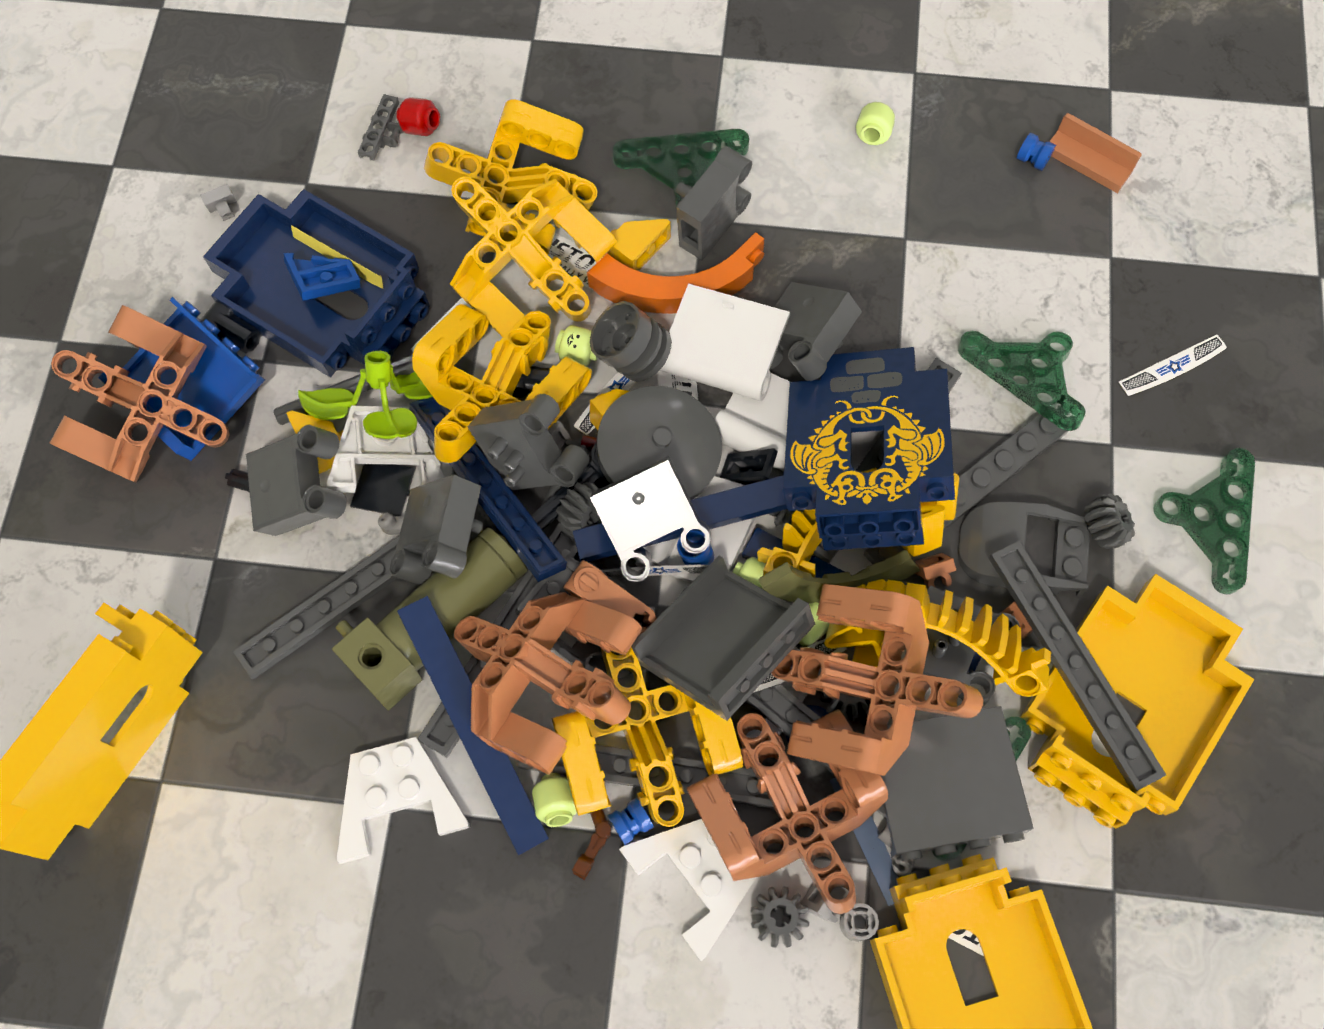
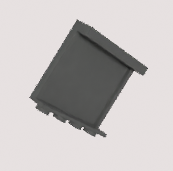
M719 555L689 587L682 591L681 595L659 615L648 629L638 636L631 647L642 667L728 721L812 629L815 621L809 603L797 598L791 605L769 594L764 589L729 571L723 557Z
M1001 706L981 709L977 716L972 718L946 715L913 721L909 746L886 775H880L888 790V800L883 804L893 846L890 854L891 857L901 856L902 862L923 858L922 852L935 850L936 856L957 852L956 846L969 844L970 850L991 846V839L1002 837L1004 843L1017 842L1025 839L1024 833L1034 829Z

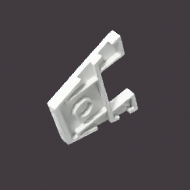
M351 406L326 488L342 493H355L357 487L355 464L418 465L420 486L445 477L440 469L441 463L433 454L428 444L429 439L418 422L415 432L408 437H396L393 439L376 438L365 432L363 419L370 413L383 411V406ZM389 407V410L397 408H407L409 410V407Z
M417 737L350 755L337 852L338 863L342 864L371 855L365 820L432 802L437 831L440 836L470 828L467 818L462 813Z
M702 819L630 843L619 849L637 875H640L667 854L710 911V913L682 934V937L700 961L706 958L756 879L755 877L733 881Z

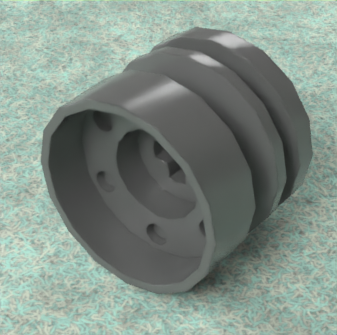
M626 301L615 303L607 308L596 320L590 336L592 353L608 366L614 367L617 372L623 374L629 380L636 382L648 380L659 372L668 359L672 344L670 333L664 326L657 323L633 303Z

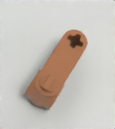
M584 560L580 562L563 587L572 596L616 610L631 618L643 615L642 622L645 626L642 627L640 634L645 632L657 619L655 612L610 580L598 568Z

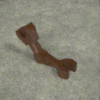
M603 809L587 813L591 815L596 832L592 835L591 842L585 853L581 854L572 869L573 874L584 881L595 862L596 855L611 836V826L606 819Z

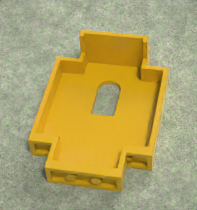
M1157 574L1153 575L1144 584L1134 601L1107 586L1096 597L1076 631L1114 692L1145 711L1136 727L1163 768L1166 776L1136 792H1132L1112 758L1103 756L1095 750L1092 744L1094 729L1053 664L1049 670L1048 690L1033 696L1020 716L1021 719L1026 721L1025 724L1031 731L1039 735L1045 734L1048 736L1028 767L1030 771L1035 773L1034 778L1047 787L1051 788L1054 786L1064 793L1063 797L1066 801L1079 808L1085 807L1094 814L1093 818L1098 823L1108 828L1114 827L1116 829L1126 825L1134 812L1145 807L1158 815L1164 814L1166 816L1176 812L1254 681V678L1225 661L1243 628Z
M103 602L95 614L122 632L118 637L114 636L111 641L100 634L96 636L0 760V849L49 860L75 824L88 829L92 826L189 695V692L181 688L180 685L203 653L194 646L197 639L186 633L184 629L157 610L150 615L140 608L134 614L121 604L114 609ZM148 685L144 698L111 742L108 744L102 741L103 736L134 695L141 688Z
M981 854L962 859L963 866L955 869H950L949 863L929 869L931 876L918 879L916 873L896 879L898 885L889 890L902 931H898L897 925L877 930L878 938L870 940L898 1029H1093L1042 889L1031 892L1029 885L1008 891L1010 899H1008L1004 885L1012 881L1007 867L998 870L994 857L983 860ZM964 929L977 937L997 997L965 1006L946 949L947 939L951 933Z

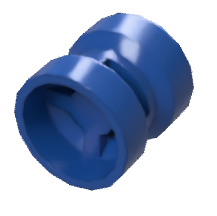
M1030 132L1022 144L1016 159L1022 162L1029 160L1033 163L1034 168L1042 171L1052 156L1056 144L1050 141L1041 142L1039 141V136Z
M690 530L686 534L687 539L692 543H699L705 538V534L698 530ZM680 536L677 542V549L685 565H710L714 561L715 555L710 544L702 553H689L683 548Z
M637 797L628 802L627 808L622 811L615 810L607 815L624 845L634 839V835L640 831L647 832L654 827Z

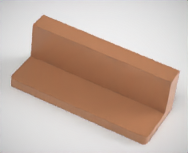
M1066 113L1063 117L1058 131L1050 140V142L1056 144L1051 157L1117 194L1132 174L1142 156L1139 151L1069 113Z

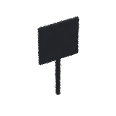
M364 464L350 507L383 514L388 512L393 516H401L406 498L410 495L411 490L409 488L415 468L396 464Z

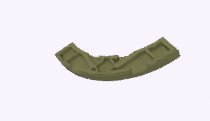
M903 550L890 558L867 566L852 576L850 572L824 574L822 578L812 577L811 573L798 570L786 562L763 575L758 580L765 591L782 600L795 602L799 598L807 603H819L823 584L857 587L862 584L867 586L868 582L880 579L885 581L888 579L901 581L919 572L920 569L909 552Z

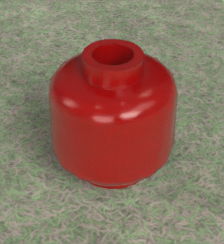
M406 98L400 104L396 113L400 128L404 133L410 135L429 136L437 129L440 123V113L434 103L428 99Z

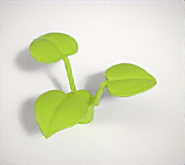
M372 351L365 355V369H360V379L354 395L349 390L342 388H328L316 391L298 390L299 401L308 414L322 420H335L347 416L348 408L357 405L366 380L372 388L380 389L383 411L368 414L363 419V428L367 434L382 439L408 437L417 428V419L412 411L407 408L389 410L386 392L389 382L392 390L396 391L397 394L404 393L409 399L419 400L433 397L415 372L395 377L393 365L390 362V355L384 351Z

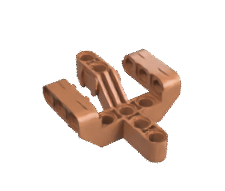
M121 306L108 333L126 340L139 349H145L159 356L145 384L129 378L130 372L117 365L113 369L96 361L98 356L89 352L83 357L73 351L63 350L56 353L52 358L51 365L54 373L71 382L69 389L78 393L81 389L99 397L98 402L110 408L116 403L131 410L117 439L64 416L50 441V444L137 483L150 457L149 452L163 425L214 448L223 446L229 439V429L224 422L177 399L190 372H194L207 346L129 307ZM68 359H75L77 362L76 370L70 374H65L62 369L63 363ZM168 369L175 370L177 373L175 382L169 385L162 384L161 374ZM97 373H105L107 375V382L101 388H95L92 385V379ZM152 397H159L162 400V408L156 413H150L146 408L147 401ZM182 411H189L192 414V422L186 427H180L176 423V417ZM137 425H145L148 430L147 437L142 441H135L132 437V430ZM211 425H219L222 428L221 437L216 441L207 440L205 436L206 429Z
M823 584L816 614L818 620L827 623L885 631L878 667L847 660L848 654L831 652V654H824L821 650L800 647V651L791 650L771 672L774 677L793 683L792 687L799 692L815 695L816 690L823 691L830 698L838 700L840 693L871 700L864 734L796 720L792 726L787 754L882 776L886 775L909 746L916 710L960 718H972L977 716L983 706V697L976 688L953 679L923 675L929 640L920 601L908 595L890 591ZM906 649V655L901 660L902 652ZM899 683L898 692L894 694V689ZM931 687V694L925 700L926 691ZM963 692L964 699L959 706H957V698ZM892 717V724L888 729L887 723L889 719Z
M566 592L528 601L509 630L474 616L461 620L454 630L455 639L475 658L486 662V665L472 684L471 731L492 748L548 775L551 774L567 749L565 745L567 741L552 730L511 712L523 691L531 681L550 693L552 701L568 710L570 708L577 710L580 714L592 720L598 719L612 725L619 724L629 715L631 704L615 686L614 680L598 668H595L593 672L585 669L578 660H575L573 665L552 653L551 649L564 631L576 637L583 644L590 642L600 646L607 653L614 651L626 655L642 631V626L630 616L585 599L568 595Z
M839 709L811 722V724L817 723L839 730L847 729L853 731ZM757 713L744 715L737 723V731L742 745L740 750L746 769L750 767L753 769L758 778L756 787L759 793L767 792L780 822L751 837L745 822H742L732 798L729 792H726L718 774L713 773L686 787L733 881L770 875L786 865L801 859L826 906L837 914L849 912L856 903L855 885L831 842L860 827L888 800V790L882 777L878 774L828 764L842 789L810 806L796 777L801 774V771L796 763L789 760L784 751L785 746L777 731L772 732L768 723L761 715ZM752 730L761 731L758 737L749 738L746 736ZM771 757L778 760L776 764L770 767L762 765L766 758ZM833 811H840L844 814V817L839 821H831L827 818L828 814ZM802 827H810L814 830L813 834L806 838L800 837L796 833ZM772 843L783 845L779 853L770 854L766 852L767 847ZM825 856L831 860V863L825 868H818L813 865L814 860ZM835 887H844L849 891L848 895L840 900L831 897L830 893Z

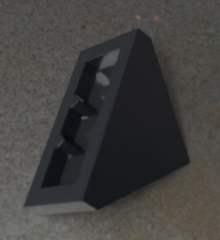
M772 448L730 453L727 455L720 478L743 485L770 479L778 451Z

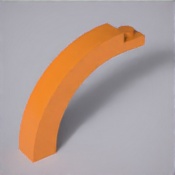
M755 232L735 253L720 264L699 273L684 276H658L643 273L627 267L607 253L587 272L588 285L597 294L613 303L630 302L642 311L650 313H677L688 283L731 296L753 280L754 267L760 263L764 256V238Z

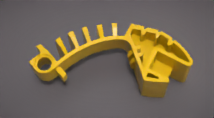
M877 468L864 471L863 473L873 472L877 470ZM954 473L955 500L921 502L924 544L902 546L913 557L942 546L944 520H953L956 516L959 476ZM816 509L804 510L803 513L796 510L792 514L791 524L785 523L783 528V549L774 547L773 550L762 547L757 552L758 561L766 563L763 575L788 562L794 568L811 573L812 577L816 576L815 564L809 562L814 551L822 541V538H819L815 516Z
M880 579L868 582L867 586L862 584L856 587L901 593L919 600L926 629L937 630L949 635L977 652L994 668L993 679L995 685L1006 682L1016 694L1025 697L1035 696L1048 690L1050 668L1047 664L1051 661V651L1046 648L1035 651L1032 647L1021 652V628L1016 624L1009 630V618L1003 613L997 617L991 627L992 607L988 604L982 607L975 621H972L974 599L966 596L957 612L951 609L953 592L945 590L942 603L938 605L930 602L926 585L913 583L905 585L900 581ZM830 623L824 644L827 648L831 649L856 646L852 659L853 662L878 667L885 631Z

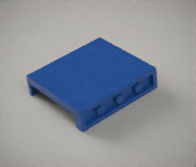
M172 297L170 301L177 309L164 322V325L207 346L194 372H190L177 399L226 423L265 381L257 372L260 367L246 355L241 358L237 354L240 348L227 337L222 340L217 335L220 330L208 319L202 322L198 318L201 312L190 302L186 301L182 304ZM141 348L127 362L123 369L130 372L129 378L145 384L159 356ZM172 369L165 370L161 374V382L165 385L174 383L177 378L176 371ZM102 373L98 378L106 384L107 375ZM152 397L147 401L146 408L148 412L156 413L162 408L161 398ZM182 411L176 417V423L180 427H186L192 422V414L189 411ZM164 425L158 434V437L176 454L190 461L205 446V444ZM211 425L206 429L205 436L207 440H211L221 429L219 425Z

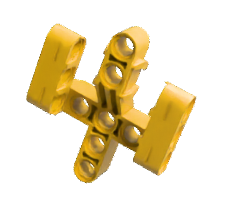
M516 99L508 100L505 103L487 159L452 145L436 142L429 147L424 163V170L429 177L451 186L460 177L474 179L507 212L512 208L507 207L506 203L519 202L530 190L553 179H556L588 211L597 197V189L592 182L578 177L576 174H570L549 166L547 163H542L539 166L512 168L520 143L562 159H575L584 133V129L580 124ZM434 159H439L444 163H438ZM462 169H466L471 173H466ZM489 179L497 181L498 184L491 182ZM466 190V191L471 192V193H473V194H474V192H475V191H473V190ZM488 210L484 212L482 219L486 221L491 220L495 217L496 212ZM533 213L524 215L526 220H534L536 218ZM468 218L465 231L485 236L486 233L471 218ZM548 223L534 237L535 241L547 255L550 252L556 228L551 223ZM508 231L504 234L503 240L507 242L513 241L518 233L516 231Z
M460 177L455 180L451 191L456 203L486 235L464 257L450 282L452 288L474 310L484 314L489 321V325L504 337L513 328L514 324L518 323L525 315L490 281L513 259L529 277L528 285L533 290L538 289L549 300L548 304L555 312L558 313L561 310L569 319L576 322L587 319L591 313V305L587 294L582 290L584 284L576 275L571 277L559 266L562 261L558 257L554 256L551 259L535 241L534 237L553 219L555 226L558 228L562 227L573 238L575 245L579 249L582 247L597 263L617 243L611 232L556 179L530 190L509 212L474 179ZM464 191H475L470 199H461ZM488 210L495 211L496 215L493 219L488 221L482 219L484 212ZM529 210H537L539 212V215L534 220H526L524 215ZM508 231H516L518 233L517 237L510 242L503 240L504 234ZM487 252L496 253V257L491 263L482 262V257ZM555 279L564 282L562 288L557 291L548 289L550 282ZM582 300L585 303L582 310L575 312L569 309L572 301Z
M459 304L417 343L412 357L413 370L436 402L451 410L434 429V455L439 461L444 463L456 462L475 444L476 440L467 426L482 408L520 402L512 394L521 375L528 376L531 372L530 367L537 360L541 362L547 352L551 319L546 313L541 311L527 313L518 323L514 324L513 328L500 341L496 342L491 351L492 359L482 380L454 365L485 335L489 321L484 314L464 304ZM565 357L557 366L553 365L550 368L549 374L540 384L536 383L533 386L532 392L525 401L534 399L538 394H546L555 399L559 405L560 413L548 427L549 429L585 390L591 379L592 370L569 357Z
M632 647L626 655H615L611 651L607 653L601 648L608 676L614 680L615 686L624 694L629 702L635 701L642 706L643 714L639 720H633L627 716L624 721L619 724H610L604 730L598 728L594 720L583 716L578 711L551 718L555 733L567 741L565 743L567 749L562 755V760L576 812L580 816L612 806L604 783L605 774L601 770L597 758L595 738L623 730L633 758L629 759V767L631 772L636 771L642 791L637 793L642 807L647 805L652 820L657 824L666 827L675 826L682 820L684 815L681 795L685 794L683 785L676 777L672 762L674 760L672 747L666 748L656 720L689 711L708 775L713 773L719 775L743 767V758L732 719L730 717L728 721L724 720L672 685L647 691L639 661ZM626 669L632 672L634 683L631 687L626 688L619 684L617 676L620 670ZM662 693H669L674 698V707L670 711L663 710L659 705V697ZM656 766L661 767L665 772V780L659 786L652 785L649 780V773ZM665 800H670L675 809L674 815L668 820H663L658 814L659 805Z

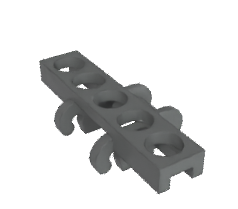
M383 94L375 114L371 117L369 128L362 137L363 141L358 150L360 158L365 156L374 161L379 148H384L385 145L389 147L398 146L396 138L403 131L399 123L392 122L399 105L398 97ZM388 101L393 102L390 107H386ZM383 112L388 113L387 117L382 116ZM379 123L382 128L374 129L373 126ZM386 128L392 132L390 137L383 135ZM369 145L373 146L371 151L366 152Z

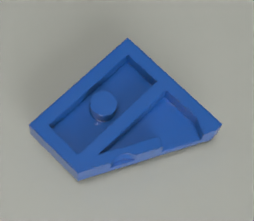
M284 253V262L303 301L360 288V278L350 259H328L323 256L312 255L310 261L294 259V253Z

